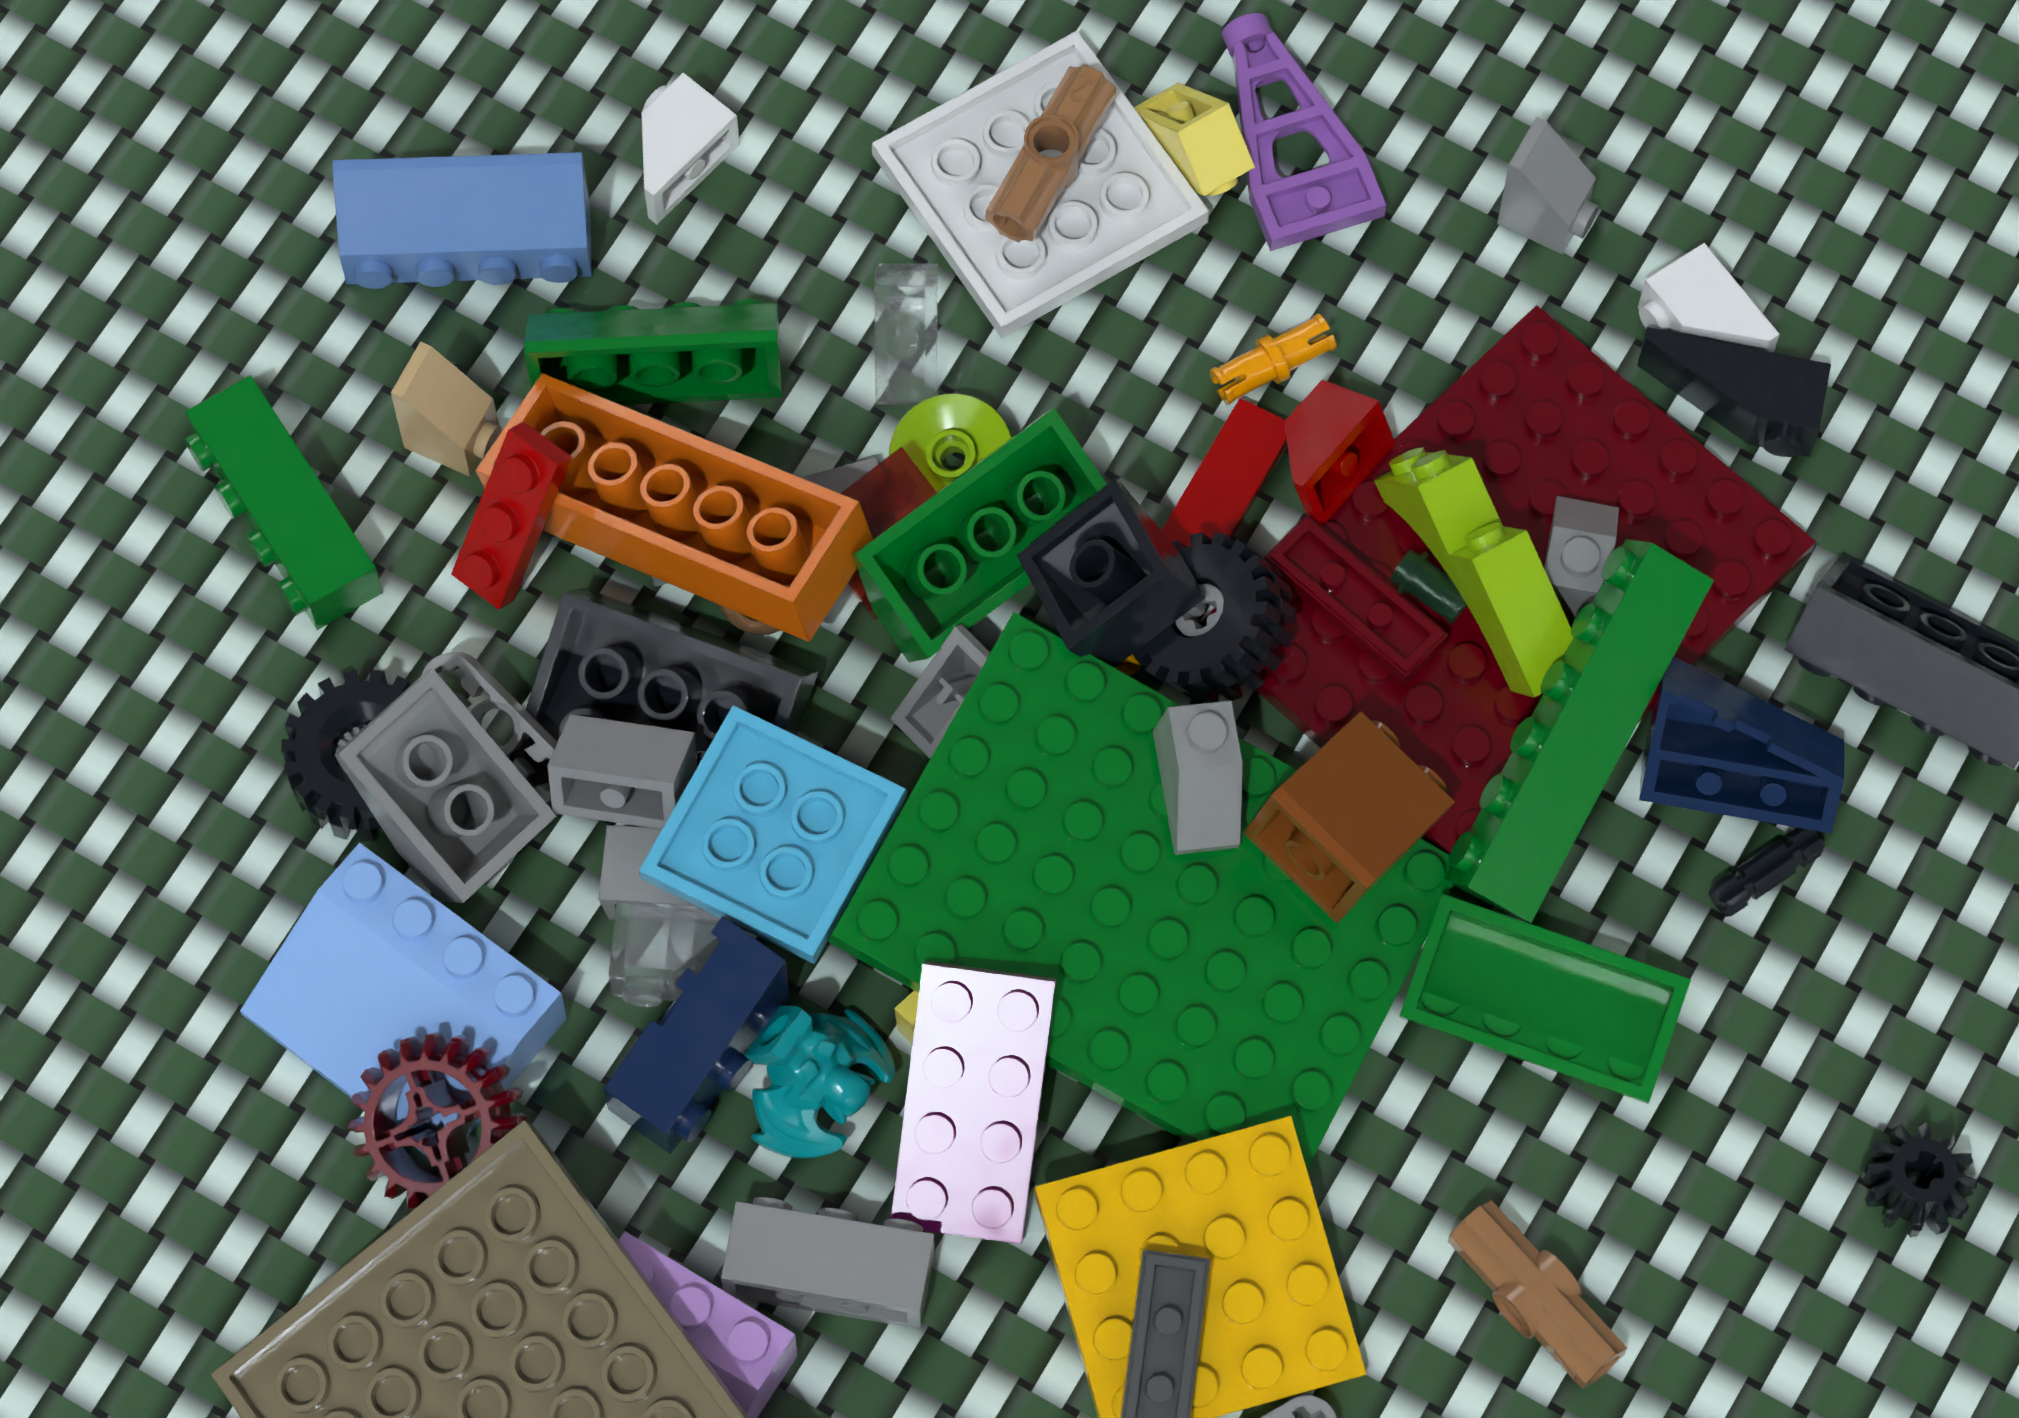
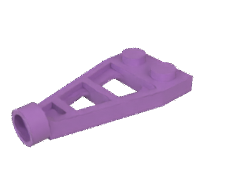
M1250 13L1228 23L1222 31V37L1234 64L1241 133L1255 168L1246 172L1249 200L1269 250H1277L1384 217L1387 205L1365 152L1272 31L1266 15L1263 13ZM1282 80L1288 85L1300 106V110L1265 120L1260 113L1255 89ZM1302 131L1310 133L1328 155L1329 164L1290 177H1281L1276 172L1274 166L1273 142L1275 139Z

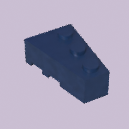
M1673 656L1657 686L1642 758L1639 800L1832 833L1844 782V740Z
M723 916L711 932V934L719 939V944L698 974L686 968L675 984L684 992L659 1023L654 1020L649 1022L604 1088L608 1110L669 1154L674 1151L682 1139L690 1143L700 1134L711 1116V1110L708 1109L710 1104L722 1089L727 1092L733 1091L747 1074L752 1062L744 1056L745 1052L780 1006H790L786 960Z

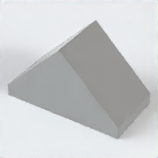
M963 625L954 627L942 644V649L935 654L890 718L930 759L990 654Z

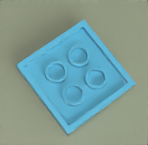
M732 705L640 867L639 874L642 880L719 918L723 916L736 926L815 964L906 800V788Z

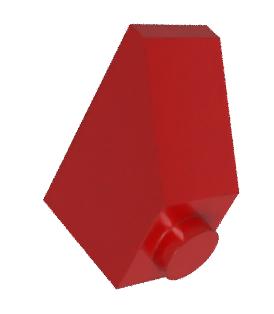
M1321 380L1284 421L1293 484L1306 515H1309L1322 527L1396 444L1379 400L1325 380Z

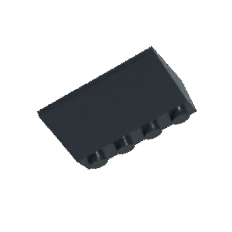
M579 588L563 592L525 710L557 742L570 714L695 732L698 767L732 705L797 736L818 672L594 591ZM528 736L524 745L511 753L509 760L513 763L516 758L523 756L535 769L534 776L530 779L531 782L538 785L549 784L547 765L550 759L538 763L524 751V749L535 743Z

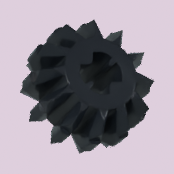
M1928 1122L1919 1125L1914 1138L1902 1125L1894 1127L1889 1135L1890 1143L1881 1140L1875 1141L1869 1151V1155L1874 1162L1866 1164L1861 1172L1862 1181L1874 1186L1865 1198L1867 1206L1879 1207L1886 1205L1888 1210L1882 1219L1884 1228L1893 1226L1898 1218L1906 1220V1230L1910 1238L1919 1235L1924 1222L1935 1234L1944 1233L1949 1226V1217L1961 1220L1965 1216L1969 1205L1964 1197L1972 1196L1977 1188V1179L1964 1173L1973 1162L1972 1153L1952 1154L1950 1152L1956 1140L1954 1132L1943 1135L1940 1142L1932 1140V1130ZM1911 1171L1925 1175L1922 1183L1925 1184L1930 1181L1927 1189L1913 1185L1916 1177L1913 1176L1908 1179Z

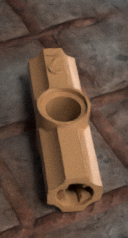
M1084 64L1081 67L1069 66L1041 116L1034 119L1027 126L1024 134V145L986 209V221L992 224L999 234L1018 243L1022 240L1033 242L1061 191L1069 187L1076 179L1079 160L1116 97V86L1111 84L1102 72ZM1053 149L1063 154L1058 157H1046L1041 155L1040 152Z
M1492 1200L1472 1211L1449 1235L1448 1243L1493 1291L1492 1298L1508 1323L1528 1339L1535 1337L1583 1390L1597 1382L1625 1355L1627 1347L1581 1298V1288L1568 1268L1549 1251L1543 1250L1539 1252Z

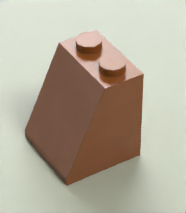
M1360 711L1270 796L1244 831V834L1338 924L1443 817L1455 801L1447 794L1446 785L1433 770L1423 765L1418 766L1400 749L1398 738L1386 725L1376 720L1371 721Z

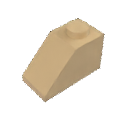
M420 341L391 391L404 448L470 477L480 459L485 457L502 432L497 419L494 399L432 346Z

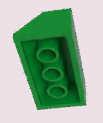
M742 299L730 305L701 306L692 302H680L668 308L639 309L630 305H618L606 311L577 312L568 308H555L544 314L528 315L524 338V355L531 388L543 373L620 405L782 398L780 331L777 303H762L754 299Z
M1055 408L1047 411L852 554L872 611L909 663L930 658L942 649V644L955 626L963 625L968 630L1030 584L1031 581L1016 555L1107 485Z

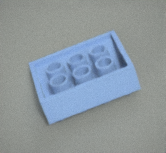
M360 842L317 890L240 1010L242 1016L351 1099L355 1093L370 1091L360 1076L366 1069L372 1067L381 1069L377 1058L379 1053L389 1048L399 1052L400 1041L415 1036L423 1043L425 1036L432 1032H441L446 1044H448L452 1037L458 1035L468 1037L469 1054L482 1046L490 1048L491 1057L486 1066L489 1070L502 1064L510 1067V1073L500 1082L506 1091L567 1020L561 992ZM435 1071L437 1079H444L449 1091L454 1096L464 1100L473 1099L470 1092L459 1081L447 1074ZM408 1082L402 1088L395 1109L396 1127L403 1123L408 1114L409 1107L405 1095L406 1092L410 1091ZM439 1113L430 1118V1122L418 1126L416 1131L423 1132L433 1128L437 1132L441 1128L446 1127V1123L460 1118V1114L453 1113L443 1117ZM481 1118L473 1121L468 1128L467 1137L479 1124Z

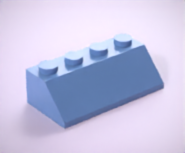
M582 152L333 160L339 257L346 285L358 284L365 288L379 289L387 287L391 283L420 282L426 286L441 287L453 281L481 280L492 285H502L510 283L514 279L543 278L549 282L564 283L572 281L576 277H592L591 207Z

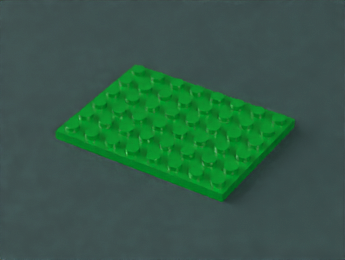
M1013 612L828 942L917 992L920 990L924 961L1056 978L1046 1064L1189 1144L1291 1116L1304 1162L1308 1169L1427 938L1441 895H1449L1453 884L1444 880L1451 867L1449 864L1450 855L1420 839L1337 924L1244 834V831L1270 796L1297 769L1239 737L1243 762L1239 847L1174 855L1153 730L1168 707L1182 705L1090 654L1083 657L1077 656L1068 650L1062 638Z

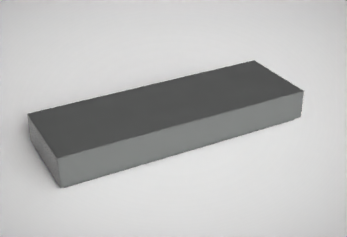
M1144 1249L1141 1251L1120 1418H1190L1210 1259Z

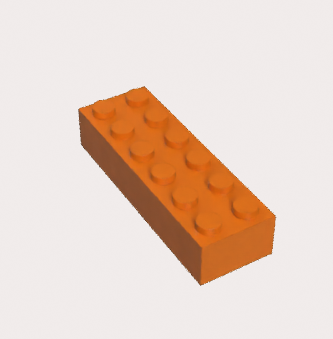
M543 373L475 470L485 489L508 429L524 421L572 456L542 531L807 642L811 641L856 571L857 567L852 554L873 539L859 501Z

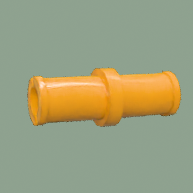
M1316 314L1312 319L1275 338L1267 334L1256 340V348L1219 367L1210 369L1209 373L1213 384L1220 383V385H1223L1238 377L1233 382L1216 390L1226 405H1230L1234 400L1272 380L1280 384L1291 377L1290 371L1328 351L1335 350L1337 344L1333 334L1329 336L1323 334L1308 342L1309 339L1330 329L1325 319L1320 314Z

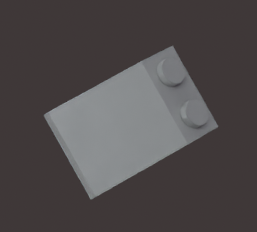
M434 669L426 671L335 754L338 762L398 854L439 902L464 903L557 817Z

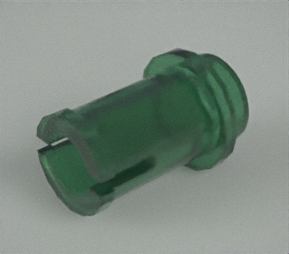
M1410 549L1396 567L1390 581L1399 586L1397 592L1405 595L1408 592L1446 618L1450 624L1455 623L1467 607L1463 597L1448 574L1429 562L1431 557L1429 553L1424 551L1420 555Z

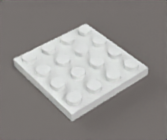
M1078 31L1069 34L872 143L873 157L1001 339L1207 224L1209 219L1207 207ZM1084 64L1102 72L1104 77L1116 86V97L1079 160L1076 179L1069 187L1061 191L1033 242L1022 240L1018 243L999 234L998 230L986 221V209L1024 145V134L1027 126L1034 119L1041 116L1069 66L1081 67ZM1053 149L1040 152L1041 155L1046 157H1058L1063 154Z

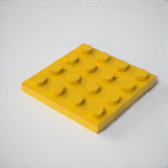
M1291 1116L1034 1187L1033 1191L1098 1418H1120L1140 1257L1143 1249L1210 1259L1190 1418H1217L1367 1375Z

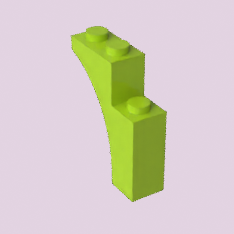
M1422 447L1397 456L1389 462L1392 471L1374 480L1384 503L1397 512L1410 525L1442 565L1478 623L1510 691L1530 697L1542 694L1541 684L1545 674L1556 661L1562 660L1573 637L1568 620L1527 530L1502 525L1472 457L1449 455L1445 450L1425 452Z

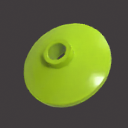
M963 394L934 396L920 402L909 410L895 428L889 445L890 471L900 492L907 500L918 507L1008 441L1011 435L1002 417L984 401ZM958 452L965 456V462L959 469L948 470L943 467V462L949 454Z

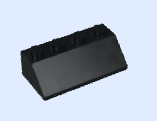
M1842 552L1816 585L1784 650L1797 656V662L1807 671L1823 677L1833 675L1853 685L1854 692L1865 701L1877 706H1887L1889 704L1911 715L1912 723L1921 730L1936 736L1947 734L1968 745L1969 752L1977 759L1994 766L2005 764L2014 769L2019 761V642Z

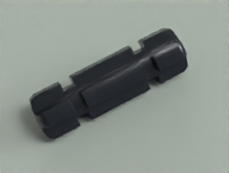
M1794 828L1785 834L1786 839L1783 842L1780 840L1775 841L1738 866V871L1735 875L1728 873L1714 882L1708 893L1712 903L1724 916H1733L1748 906L1747 901L1750 900V897L1757 900L1795 874V869L1799 865L1805 867L1820 857L1825 847L1821 836L1814 830Z

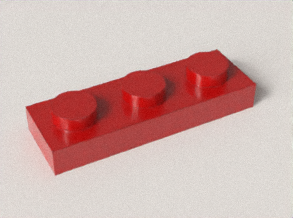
M524 421L508 429L451 573L452 576L498 610L515 599L572 459V456Z

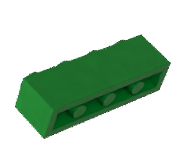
M251 375L185 411L192 435L184 438V441L192 457L202 471L212 467L222 483L216 485L215 489L220 500L233 519L243 514L253 531L246 534V538L260 563L264 567L274 563L284 579L278 582L277 586L295 616L305 611L315 628L319 630L383 593L375 565Z

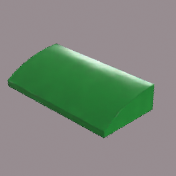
M1442 894L1399 1018L1649 1104L1691 979Z

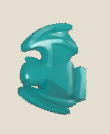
M780 1006L744 1054L754 1064L767 1067V1074L771 1085L767 1088H755L752 1091L754 1110L761 1127L760 1133L752 1134L751 1139L771 1152L797 1159L818 1158L842 1148L847 1140L846 1136L822 1127L817 1121L819 1109L824 1107L830 1117L842 1125L846 1123L847 1117L854 1115L866 1104L871 1092L870 1086L875 1084V1080L850 1070V1067L856 1063L864 1066L878 1081L889 1083L895 1076V1065L887 1045L880 1035L855 1012L846 1009L843 1012L845 1017L843 1018L826 1013H810L808 1015L797 1006Z

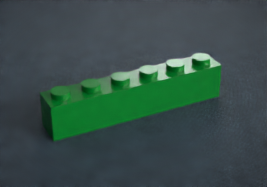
M1626 539L1623 546L1616 548L1606 560L1601 574L1604 581L1593 602L1584 606L1575 618L1571 628L1573 639L1562 660L1556 661L1545 674L1541 684V693L1543 695L1532 716L1523 720L1515 730L1510 743L1512 753L1501 774L1495 775L1484 788L1479 803L1482 809L1471 830L1462 834L1451 850L1449 856L1451 867L1444 880L1507 916L1528 923L1533 921L1714 581L1651 542Z

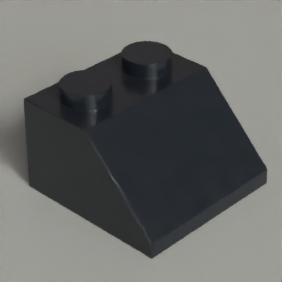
M1116 478L1016 555L1068 650L1079 657L1090 654L1114 668L1205 599L1204 594L1179 551L1125 486Z

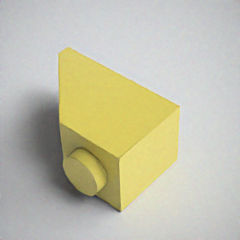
M1176 83L1134 107L1196 193L1202 196H1214L1224 193L1238 183L1237 177L1255 168L1229 103L1183 84Z

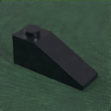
M1650 327L1646 328L1638 358V367L1748 445L1763 447L1768 453L1780 457H1793L1796 455L1810 457L1820 429L1831 364Z

